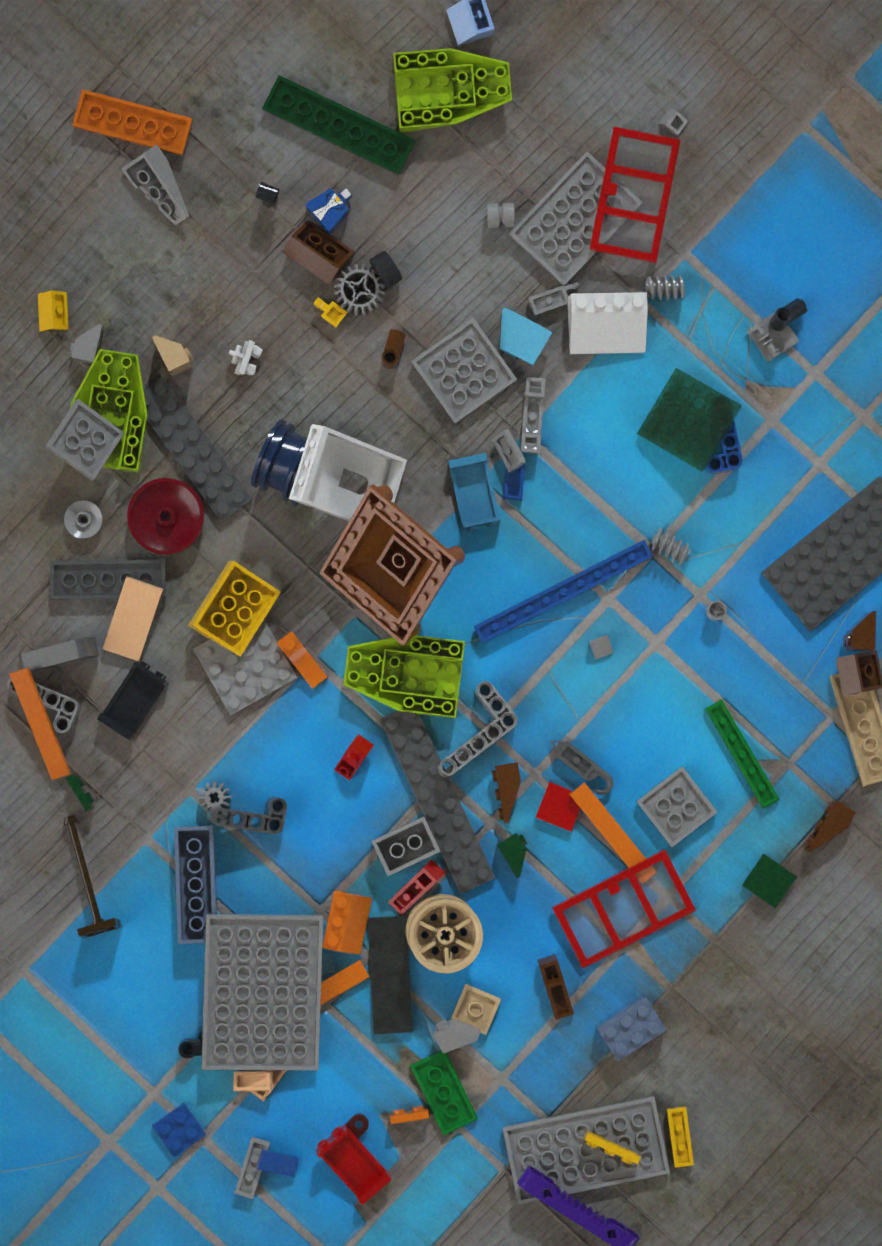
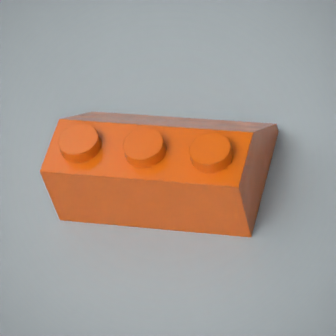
M334 890L322 948L360 955L372 897Z

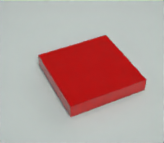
M549 782L535 818L572 831L580 811V807L569 795L572 790Z

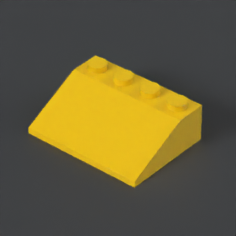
M228 561L188 626L241 657L281 592L237 562Z

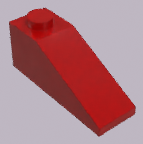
M431 859L388 903L402 915L445 872Z

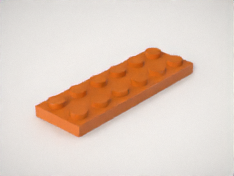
M82 89L72 126L150 148L158 145L161 151L183 156L193 119Z

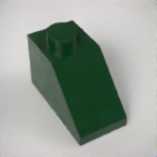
M514 833L499 842L497 846L518 878L521 875L527 850L525 845L528 843L522 834L518 836L517 833Z

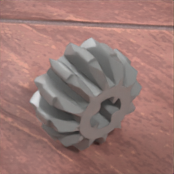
M213 781V788L209 783H206L208 791L201 788L200 791L205 796H198V799H205V802H202L200 806L203 807L207 804L206 812L211 807L223 808L222 804L229 807L230 804L225 799H232V796H225V793H228L230 789L227 788L223 791L224 783H221L219 788H217V781ZM217 792L220 800L213 803L211 794Z

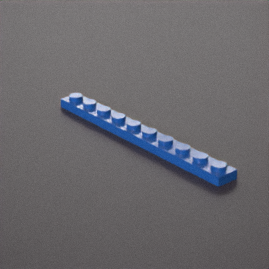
M645 540L475 625L474 629L483 644L652 558L653 555Z

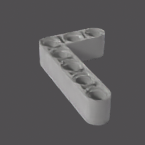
M483 681L475 688V695L494 721L439 763L438 772L441 776L449 777L456 773L517 725L518 721L515 713L490 682ZM481 686H486L489 689L487 696L480 693ZM493 701L500 703L501 708L499 711L492 709L491 704ZM505 716L512 719L511 726H506L503 723ZM489 728L496 729V738H492L489 736ZM476 739L482 742V748L479 750L473 746V741ZM459 751H464L467 754L466 761L459 760ZM444 763L451 764L452 771L450 773L443 771L442 766Z

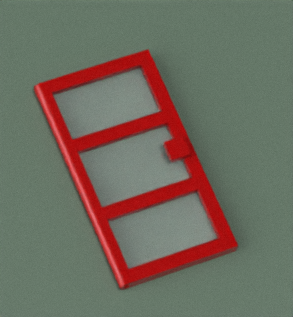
M613 127L589 248L590 251L657 263L681 140Z
M665 849L552 906L583 969L696 911Z

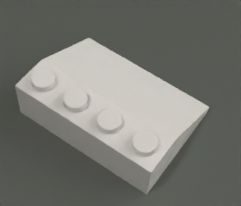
M647 292L570 294L568 297L570 354L645 353L648 313Z

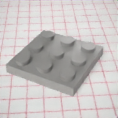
M77 399L45 447L90 480H94L124 432Z
M682 766L636 801L671 847L675 846L717 813L716 809Z

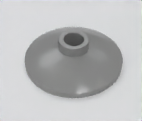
M81 500L74 502L65 512V527L74 537L81 539L90 538L102 526V513L90 501ZM87 517V523H81V518Z

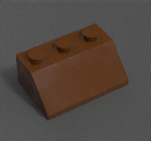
M307 220L290 237L283 253L330 285L339 276L353 256L354 251Z

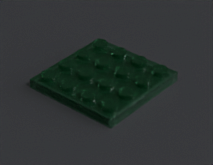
M676 368L637 434L703 472L742 405Z

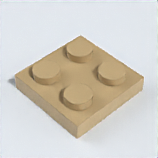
M465 984L451 1019L477 1027L480 1033L486 1035L501 998Z

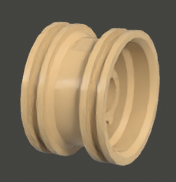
M436 894L422 899L414 906L406 922L405 933L407 943L415 958L429 970L437 973L458 972L470 965L480 952L483 942V930L480 920L469 905L456 896ZM456 913L457 917L452 920L449 918V915ZM432 914L437 915V919L435 921H432L430 919V916ZM461 929L467 930L465 936L460 935ZM443 930L449 931L447 934L448 938L446 939L444 937L440 938ZM423 931L428 932L427 938L421 937ZM452 946L458 947L457 953L451 952ZM434 947L439 949L436 955L432 954V948Z

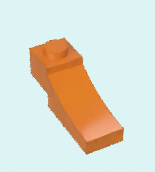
M292 631L277 642L278 646L312 689L328 678Z

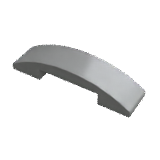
M526 378L521 437L522 453L540 454L546 378Z

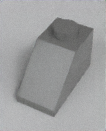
M98 324L75 339V343L71 344L69 352L73 360L89 364L93 363L100 350L105 329L103 325Z
M455 1019L440 1021L436 1024L433 1036L443 1054L477 1041L480 1034L479 1028Z

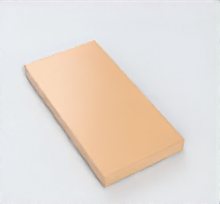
M127 576L102 649L139 661L163 588Z

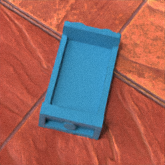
M486 453L448 461L463 530L467 529L468 532L479 530L478 526L486 525V528L497 526V522H500L501 519Z

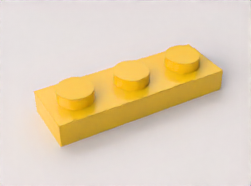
M686 1106L667 1108L674 1167L692 1166L694 1161Z
M586 1130L584 1140L587 1141V1145L596 1149L599 1146L605 1149L604 1153L612 1157L616 1154L622 1157V1161L629 1165L639 1163L641 1159L640 1154Z

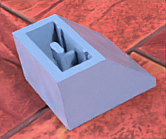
M462 0L446 10L458 46L494 35V26L485 0Z

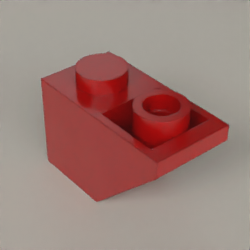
M358 734L334 770L350 781L374 745Z

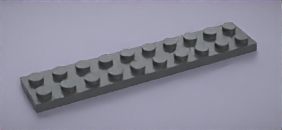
M397 711L379 719L460 894L494 879L495 876L449 777L441 776L438 772V765L441 760L420 714Z

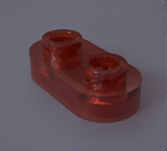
M358 1113L353 1115L346 1125L359 1139L368 1129L369 1120L364 1114ZM361 1121L363 1126L358 1128L355 1123Z

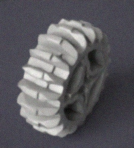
M355 264V270L353 271L350 266L347 267L348 274L341 271V275L344 278L337 277L336 280L341 284L334 285V288L339 289L334 294L335 296H341L337 299V303L344 302L341 308L345 309L348 306L347 313L350 314L355 309L354 314L358 316V311L362 310V315L365 316L366 309H368L369 313H373L372 306L376 309L379 308L376 301L383 303V299L379 296H385V291L380 290L384 289L385 285L383 283L379 284L382 282L381 277L376 278L378 276L377 271L373 274L371 273L373 269L371 266L366 271L365 264H362L361 269H358V265ZM355 276H363L358 282L349 281ZM368 279H371L375 284V294L366 287ZM363 285V291L365 292L356 294L357 290L355 288H360ZM345 286L353 291L351 302L344 294ZM361 298L371 299L365 304H356Z

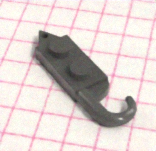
M551 740L556 752L555 756L582 778L590 781L599 775L606 781L607 786L604 790H594L597 794L604 795L612 790L614 782L609 773L570 742Z

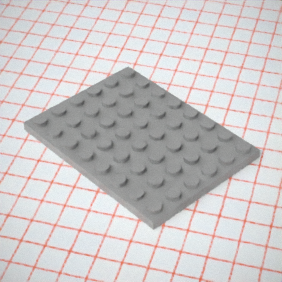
M206 914L202 1070H318L323 915Z

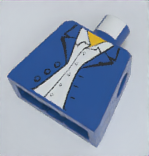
M330 188L307 202L305 207L330 235L349 213V208L345 203L353 196L346 188L338 195Z

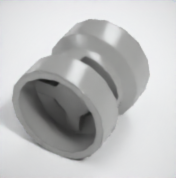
M714 601L706 608L707 617L713 621L722 619L727 613L726 605L721 601Z

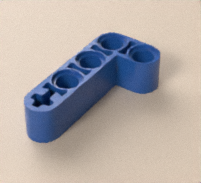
M718 396L712 403V412L721 454L711 456L706 461L705 469L709 474L734 471L743 462L731 402L726 396ZM719 401H721L722 404H725V406L723 407L724 415H721L720 417L718 415H720L722 411L721 407H717ZM722 419L728 420L730 427L723 428L720 425V421ZM725 438H731L734 441L733 447L725 445ZM729 457H736L738 464L736 466L730 465L728 462ZM710 461H717L719 469L713 470L710 467Z

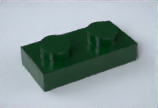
M75 774L66 777L67 782L85 811L95 807L93 805V802H95L90 792L86 793L82 787L85 784L81 777Z

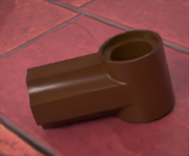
M390 329L385 349L382 353V365L386 369H394L398 365L406 333ZM392 355L395 357V361L388 363L385 361V357Z

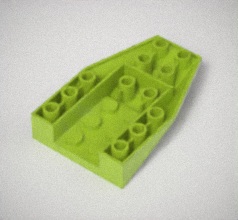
M451 48L393 53L400 133L456 125L512 101L509 62Z
M100 349L73 398L71 407L79 399L124 432L102 468L140 473L148 414L139 357L135 354Z
M416 635L405 646L401 645L393 637L348 646L343 685L397 711L456 718L465 641Z

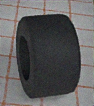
M385 250L370 259L374 271H377L378 277H381L382 283L387 289L403 279L396 264Z

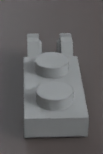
M579 282L567 286L563 285L529 297L528 301L534 317L568 305L567 291L580 287Z

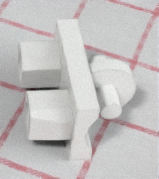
M251 340L245 341L243 348L237 345L235 351L229 350L228 354L233 356L231 363L237 364L235 374H255L256 365L248 363L250 356L259 359L262 349L254 345L255 342Z

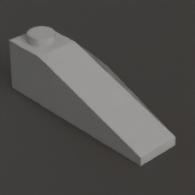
M155 145L121 168L130 183L136 189L140 188L146 194L145 197L149 201L153 200L159 206V210L175 225L189 217L169 162L158 145Z

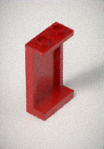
M344 1124L342 1127L338 1126L335 1128L327 1140L323 1139L318 1143L316 1154L331 1167L363 1205L387 1185L392 1178L385 1167Z

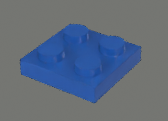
M185 1102L152 1125L173 1157H176L206 1135Z

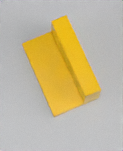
M51 290L38 294L39 332L69 330L67 292Z

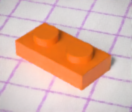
M424 1106L412 1107V1111L406 1112L405 1109L393 1110V1114H390L391 1124L429 1118L428 1108L424 1109Z

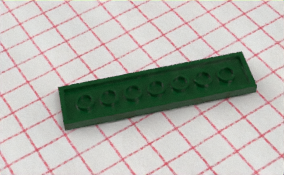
M278 75L262 107L263 111L398 176L415 144L414 139Z

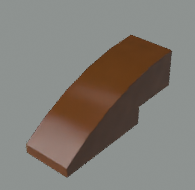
M556 954L538 959L537 961L555 1019L573 1015L574 1012Z

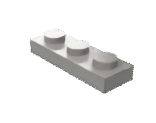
M251 1137L234 1194L253 1199L262 1171L257 1169L262 1149H269V1141Z

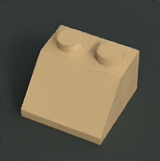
M156 335L152 337L172 377L193 367L191 362L194 359L188 348L184 349L181 344Z

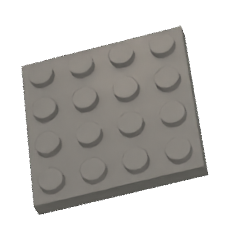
M474 318L411 361L454 424L517 381V378Z
M265 619L241 657L212 640H208L193 649L230 716L298 678L282 649L278 646L277 640Z

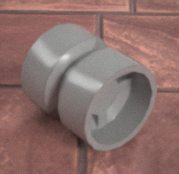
M487 203V227L499 228L502 225L504 228H514V203H503L502 206H499L498 203Z

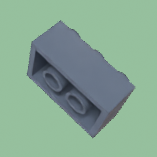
M645 995L596 1026L617 1061H620L667 1030Z

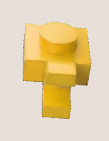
M318 297L313 303L315 307L323 311L321 317L335 328H337L347 314L343 308L333 301L328 305Z

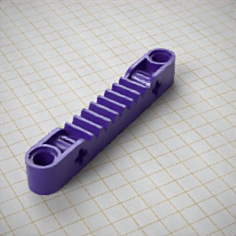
M527 1166L517 1181V1184L522 1189L612 1246H635L640 1239L633 1230L613 1218H605V1215L600 1216L598 1211L593 1213L591 1206L587 1208L586 1203L580 1204L579 1199L574 1201L573 1195L568 1196L567 1191L561 1193L560 1187L555 1188V1183L551 1178L531 1166Z

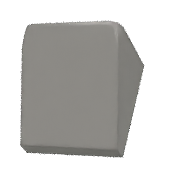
M669 109L659 124L678 137L688 123V120L676 109Z
M608 635L589 641L595 660L613 653Z

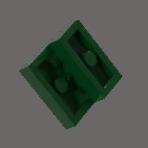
M763 854L742 886L776 909L797 879V876Z

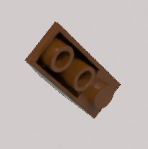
M518 762L494 766L495 770H492L493 782L497 781L498 789H495L496 799L501 801L502 808L498 809L500 820L504 819V823L509 821L521 783Z
M833 800L832 803L829 802L824 809L826 813L824 818L819 819L814 827L816 832L813 836L810 835L805 843V846H807L805 851L811 852L846 830L856 812L838 801Z

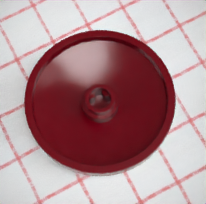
M159 478L145 483L135 492L127 510L128 527L134 539L146 550L160 555L177 554L189 548L198 539L204 525V508L197 493L186 483L172 478Z

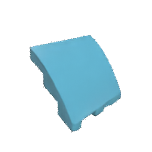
M503 308L500 350L515 359L518 357L533 366L552 332L507 308Z

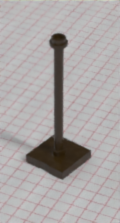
M75 815L65 817L63 824L64 826L67 825L94 920L92 922L93 925L77 929L79 937L88 938L121 928L122 924L121 920L116 918L106 921L101 919L75 825L78 820L75 818Z

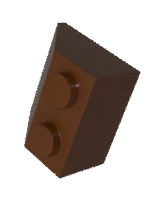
M876 611L863 615L846 632V635L843 636V646L846 647V651L875 650Z
M877 650L836 658L843 696L882 688V674Z

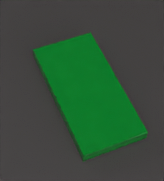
M442 1050L410 1065L443 1136L478 1119L447 1052L443 1054Z

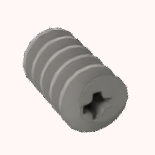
M647 276L644 292H647V297L650 295L652 300H654L656 295H658L659 300H662L663 295L666 296L667 300L670 299L671 295H673L674 300H677L678 295H681L682 300H684V281L681 276H678L676 281L673 276H670L668 281L666 276H663L660 282L659 277L655 276L652 282L651 277Z
M660 527L650 542L652 544V551L659 548V555L665 551V558L667 559L672 556V563L678 559V566L680 567L691 549L688 550L689 544L686 543L681 546L682 540L679 539L675 542V535L668 538V531L662 535V528Z

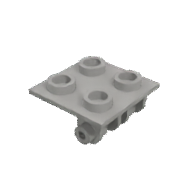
M774 313L747 330V333L767 362L799 342L789 325L782 331H776L771 328L770 319Z

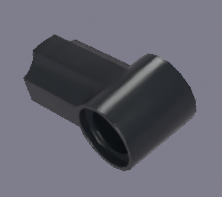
M261 182L256 192V198L262 200L263 205L270 208L276 205L280 189Z
M797 298L785 307L778 308L770 319L771 328L776 331H782L787 325L804 315L808 311L805 302Z
M202 1038L183 1039L178 1049L181 1057L188 1059L193 1056H202ZM190 1044L193 1050L190 1053H185L182 1050V1046Z

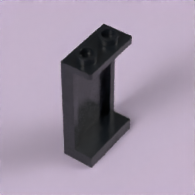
M142 660L139 663L134 661L133 667L103 713H100L97 720L128 740H132L169 683L165 680L166 676L159 671H156V673L149 670L151 666Z

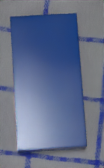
M525 464L514 472H508L507 468L505 469L503 499L522 501Z
M262 1149L257 1169L294 1177L299 1158Z

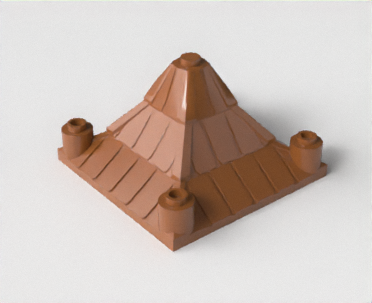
M373 484L369 486L319 573L401 645L405 646L411 638L420 633L422 618L453 568L464 562L465 554L458 546H452L447 549L409 515L404 513L395 503L391 502L393 493L390 487L387 485L376 487Z

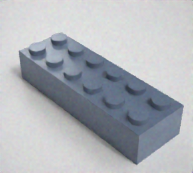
M215 825L174 827L178 944L205 943L206 914H218Z

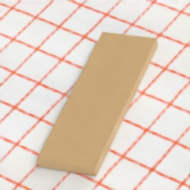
M839 673L829 676L862 786L881 782L882 714L875 691L871 690L843 696Z

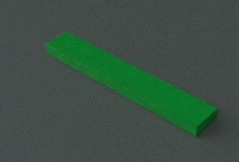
M722 699L705 708L762 809L778 801L777 793Z

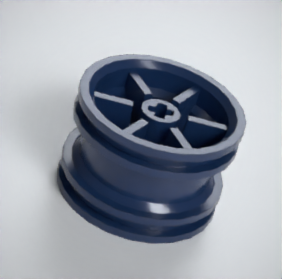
M282 419L275 424L260 451L251 477V485L257 488L260 485V490L264 492L270 487L283 493L282 499L286 502L290 501V493L307 441L306 437L295 433L294 424L289 423L286 425V421ZM291 500L292 505L297 506L299 504L298 502Z

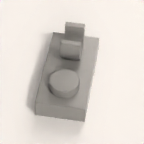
M506 429L493 438L492 441L508 472H514L525 464L526 460L518 444L515 442L514 436L510 433L509 429Z

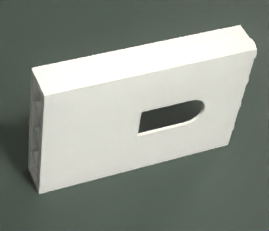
M312 424L289 499L349 521L365 493L359 495L339 487L343 469L345 468L365 476L368 481L367 490L373 484L376 487L387 485L392 490L393 498L391 502L394 503L407 460L325 426Z

